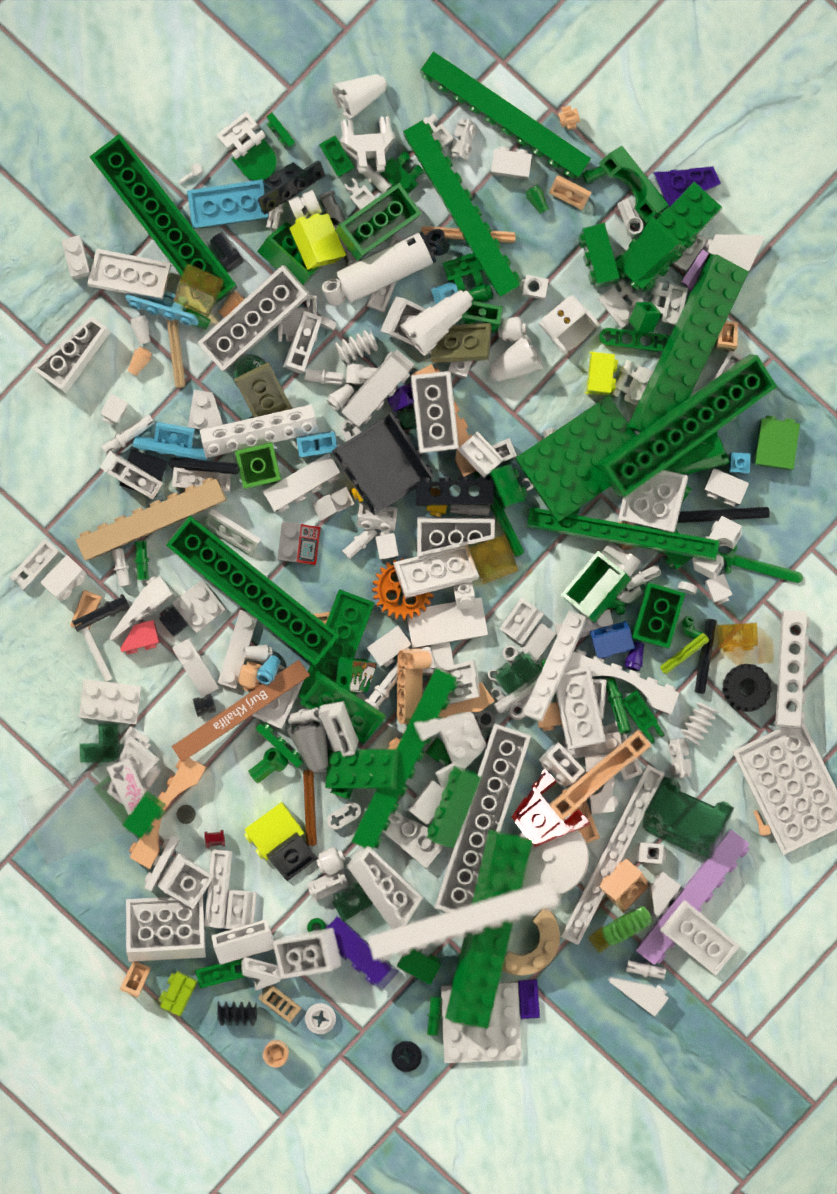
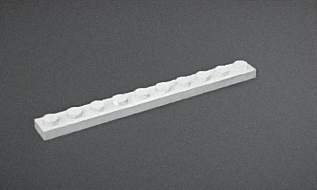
M647 765L561 937L579 945L604 896L600 888L601 882L606 876H610L617 864L621 862L665 773L650 765Z

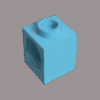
M446 283L431 289L435 304H437L446 297L457 293L458 290L456 284Z
M731 452L729 454L728 473H750L751 453Z

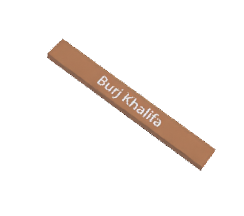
M300 660L296 661L278 673L273 682L268 685L262 684L171 747L183 763L310 676Z

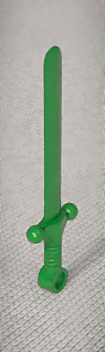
M735 545L734 549L730 548L731 552L729 554L718 552V555L723 557V561H726L727 567L724 568V572L727 574L731 573V565L794 583H800L803 580V575L800 572L736 555L737 545Z

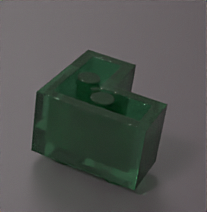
M522 651L514 657L516 660L510 665L507 662L496 670L498 674L495 676V679L507 695H510L542 671V667L530 651L526 654Z
M120 723L98 724L99 743L79 744L80 763L119 762L121 756L119 742Z

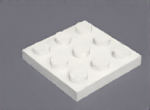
M662 470L625 498L623 497L618 519L675 533L688 476Z

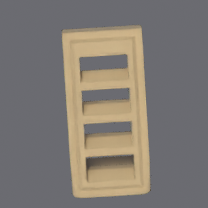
M273 985L267 986L258 997L261 1002L289 1023L302 1009ZM274 991L275 993L271 996L269 1000H267L270 994ZM278 996H280L281 998L274 1006L273 1002L277 999ZM286 1000L287 1003L285 1004V1006H284V1007L282 1008V1010L280 1011V1010H279L280 1006H281V1005L284 1003V1001ZM292 1005V1010L289 1012L288 1015H285V1012Z

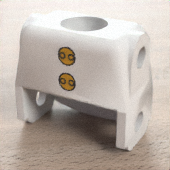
M573 295L567 297L538 323L554 345L565 356L568 354V351L584 341L594 328L597 329L600 326L593 315Z

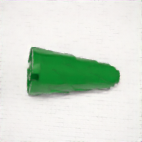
M716 431L664 470L689 475L721 465L724 466L729 464L730 461Z

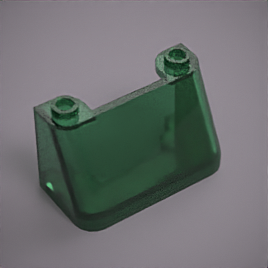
M664 776L644 812L642 825L644 830L704 859H712L733 814L734 807L724 801L712 806L680 791L681 786L676 779Z

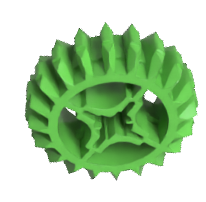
M641 906L605 925L601 932L609 945H615L648 927L652 923V918L645 906Z

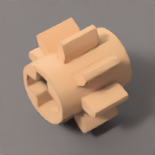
M571 105L562 107V113H558L561 127L566 126L567 130L575 129L577 127L576 123L580 122L577 108L571 109Z

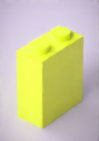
M317 213L308 219L301 217L295 220L296 224L290 227L307 270L336 263L346 256L329 214L320 215V213Z
M283 802L244 829L246 832L244 834L245 838L250 844L253 842L256 845V853L261 859L265 858L266 860H268L267 853L297 832L300 836L305 833Z

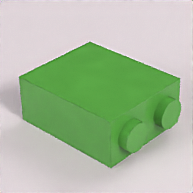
M765 416V418L760 419L754 465L792 471L794 469L800 424L796 423V420L785 418L784 421H779L775 416Z

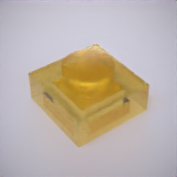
M601 926L587 937L598 953H601L610 946L605 941L601 932L604 926Z

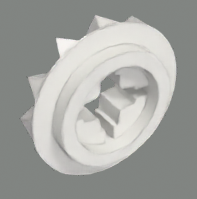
M317 1003L307 1010L305 1022L308 1029L313 1033L325 1034L334 1027L336 1015L330 1006L325 1003ZM322 1010L323 1017L329 1021H322L320 1027H318V1020L312 1016H319Z

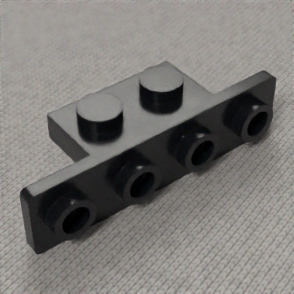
M317 160L310 166L302 169L292 162L262 181L264 187L269 192L257 199L261 212L264 215L325 177L322 163Z

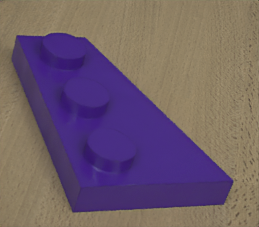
M713 166L653 172L663 198L669 205L668 208L693 182L704 191L721 185Z

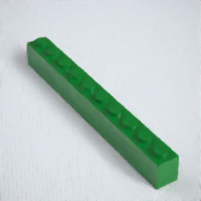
M432 52L421 68L420 74H422V79L430 84L433 82L438 85L437 88L444 94L450 93L453 95V99L461 105L464 103L469 106V110L477 116L481 114L485 117V121L488 124L500 127V131L508 137L513 136L522 147L528 146L531 148L535 156L547 159L551 167L555 169L559 167L569 179L573 180L575 178L578 180L590 163L591 158L436 52Z
M421 120L404 130L403 136L498 297L502 298L519 288L521 279L516 271L512 272L509 267L511 262L507 255L503 256L499 250L502 247L497 238L493 239L490 235L492 230L487 222L483 223L480 218L482 213L477 205L473 206L470 201L473 199L468 189L464 190L460 184L463 182L458 172L454 174L450 158L448 156L444 157L441 152L443 147L438 139L434 140L431 135L434 132L430 124H425Z
M436 667L396 748L398 750L395 789H376L351 842L363 848L369 846L372 850L374 848L378 849L382 838L379 836L382 830L387 831L391 822L388 818L391 813L395 814L399 806L396 801L399 795L404 796L408 788L405 783L408 778L412 779L416 771L413 767L416 761H421L425 753L422 751L424 744L429 745L433 737L432 735L424 741L420 739L414 724L416 722L423 723L431 719L442 718L439 716L441 709L446 710L450 702L447 697L450 691L455 692L459 683L456 682V676Z

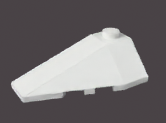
M154 576L146 582L147 586L144 587L109 638L112 641L175 596L162 577L156 578Z

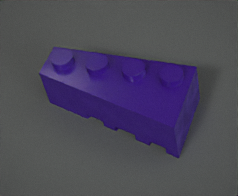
M337 916L327 926L326 929L333 928L339 955L345 960L348 958L352 961L353 964L351 966L358 973L362 971L367 976L365 978L366 981L372 986L376 984L385 988L397 975L399 970L395 966H390L387 960L382 962L380 958L374 960L369 943L361 939L360 935L342 918Z

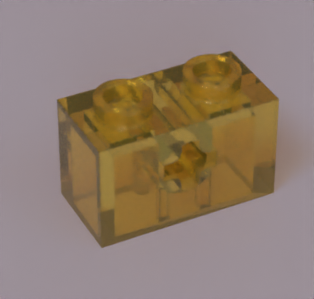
M757 623L717 625L718 648H723V652L735 651L734 647H742V651L754 650V646H758ZM736 632H738L739 635H742V639L739 640V643H737V640L733 639V636L736 635Z

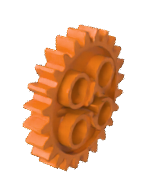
M394 559L392 566L387 562V569L380 568L382 575L376 573L375 577L378 580H374L373 585L377 587L372 588V592L377 594L373 596V600H379L376 606H383L382 613L386 610L389 611L388 617L395 614V620H397L400 615L403 621H405L406 615H409L412 620L414 613L418 617L420 616V609L424 612L426 611L424 604L430 605L431 602L427 598H433L434 595L427 592L412 596L416 601L412 605L405 602L406 598L403 596L402 604L399 606L401 585L400 582L391 580V576L396 574L394 562L397 561ZM390 592H393L396 594L397 598L395 600H389L386 597V595Z

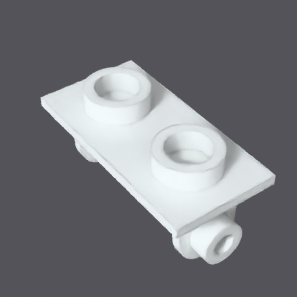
M468 118L467 120L460 119L457 122L455 136L461 137V139L453 140L452 157H462L468 160L472 152L471 143L476 133V123Z
M686 738L669 740L668 750L671 755V771L674 778L689 777L690 772H692L690 759L683 758V756L689 755Z
M343 870L332 875H325L308 883L307 886L315 902L348 887L349 884Z

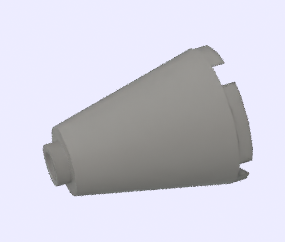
M322 720L310 721L308 724H296L297 728L293 730L292 727H289L287 730L309 770L315 773L325 771V767L328 766L326 730Z

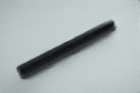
M769 507L680 511L677 523L719 521L721 516L729 520L769 518L770 510Z

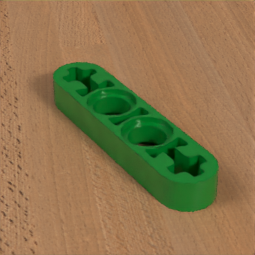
M605 328L600 332L599 340L605 346L663 352L664 348L661 344H656V348H653L654 337H658L657 341L662 342L664 338L668 342L670 336L658 333H639L632 330ZM606 332H610L611 336H616V332L620 333L618 343H615L616 339H610L609 342H606L602 335H606ZM622 335H631L632 342L624 344L621 340ZM643 336H648L651 339V344L647 347L640 343V339Z

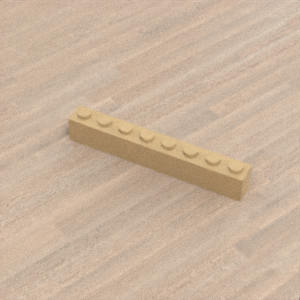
M210 477L202 481L203 485L198 487L195 485L189 486L184 489L185 492L178 495V492L167 496L168 500L161 502L157 500L150 503V507L145 510L141 507L132 511L133 515L129 517L122 515L114 519L115 523L110 525L104 523L97 526L98 530L92 533L88 530L79 534L80 538L76 539L84 561L94 559L184 520L189 516L228 501L219 479Z

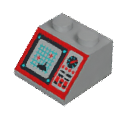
M282 522L277 560L316 565L321 527Z

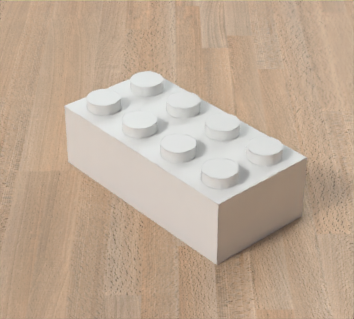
M451 372L412 375L420 453L459 449Z

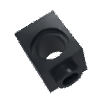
M167 607L160 613V622L173 637L189 625L175 607L171 609Z

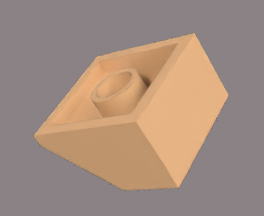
M625 859L617 864L610 876L608 875L602 880L600 888L618 909L624 913L650 885L643 873L629 860Z

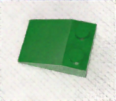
M510 464L490 471L489 476L491 481L493 480L494 488L504 510L526 500L525 496H527L524 486H520L517 479L520 476L516 467L512 468Z

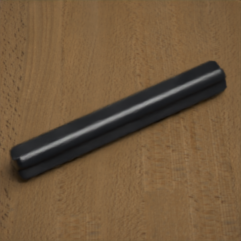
M176 457L170 458L169 461L170 468L172 469L175 467L192 471L233 475L239 474L240 471L238 463Z
M707 619L704 634L709 638V641L701 648L694 690L698 694H704L706 690L717 623L715 619Z

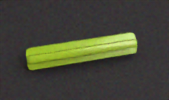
M704 633L700 634L660 666L661 671L665 675L704 646L709 641V638Z

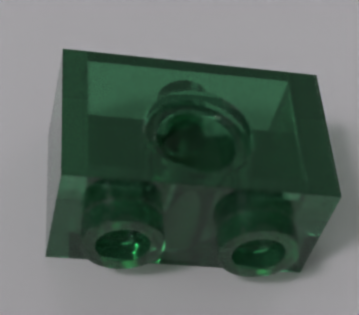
M358 881L350 886L351 890L344 893L342 890L333 896L335 899L332 903L343 922L373 904ZM352 894L357 895L359 898V902L356 905H351L348 902V897Z

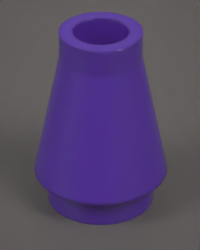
M633 642L634 648L630 650L624 661L626 663L625 668L640 671V668L643 667L644 644Z

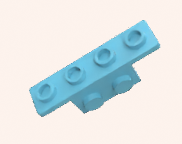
M167 291L164 293L163 301L150 298L147 301L128 294L125 297L129 306L135 310L143 309L152 315L160 314L168 320L173 321L176 319L187 326L191 324L197 326L199 323L195 315L185 312L189 303L187 297Z
M157 422L154 438L137 436L133 442V447L140 450H152L159 454L168 453L180 458L189 457L207 461L209 459L205 456L204 448L192 446L195 431L193 428Z

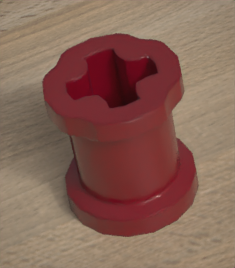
M224 830L213 833L204 832L206 849H209L210 846H225Z

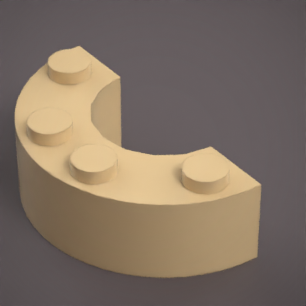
M542 908L538 911L539 914H536L532 919L539 930V941L536 947L524 954H515L508 950L502 968L503 971L513 975H529L542 970L552 961L559 947L560 932L557 921L550 910L546 911L545 908Z

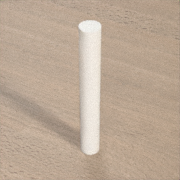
M89 628L81 629L105 682L111 680L112 676Z

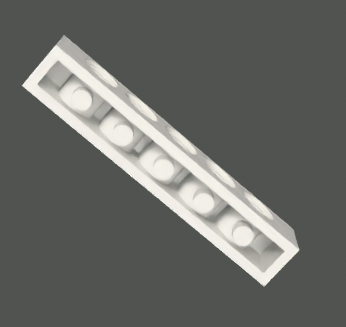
M312 404L200 430L206 458L318 433Z
M783 610L781 612L775 726L799 728L801 723H804L805 714L801 712L802 704H805L806 694L802 693L803 685H806L807 675L803 674L804 666H807L808 655H804L805 647H808L809 636H806V628H809L810 617H807V611ZM791 627H797L800 634L798 636L792 635L790 632ZM791 645L798 648L799 653L797 655L790 653L789 647ZM790 664L797 667L798 671L796 674L789 672L788 666ZM789 683L796 686L797 690L795 693L788 691L787 685ZM788 702L795 705L796 709L794 712H789L786 709Z

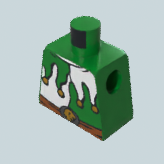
M339 657L336 684L355 696L357 692L366 693L370 687L377 663L363 658Z

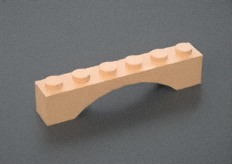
M431 364L411 374V376L438 373L440 371L438 367L434 368ZM454 401L460 448L473 435H468L466 431L468 426L464 418H459L457 412L460 410ZM457 449L455 463L462 476L467 477L475 473L477 470Z
M481 682L479 683V697L450 704L446 710L441 709L439 716L443 719L462 712H480L493 703L494 699ZM396 737L388 743L390 747L387 749H396L400 742L399 738Z
M636 730L549 804L561 820L565 819L604 783L648 749L651 744L639 730Z
M188 758L183 763L181 760L178 761L175 767L178 771L175 776L171 774L166 783L169 786L166 792L162 791L158 799L166 804L163 808L164 811L178 794L198 784L207 768L206 766L192 758ZM162 817L159 821L155 819L152 823L155 827L148 836L144 834L138 843L134 842L129 850L131 853L129 858L149 869L160 853L159 828Z

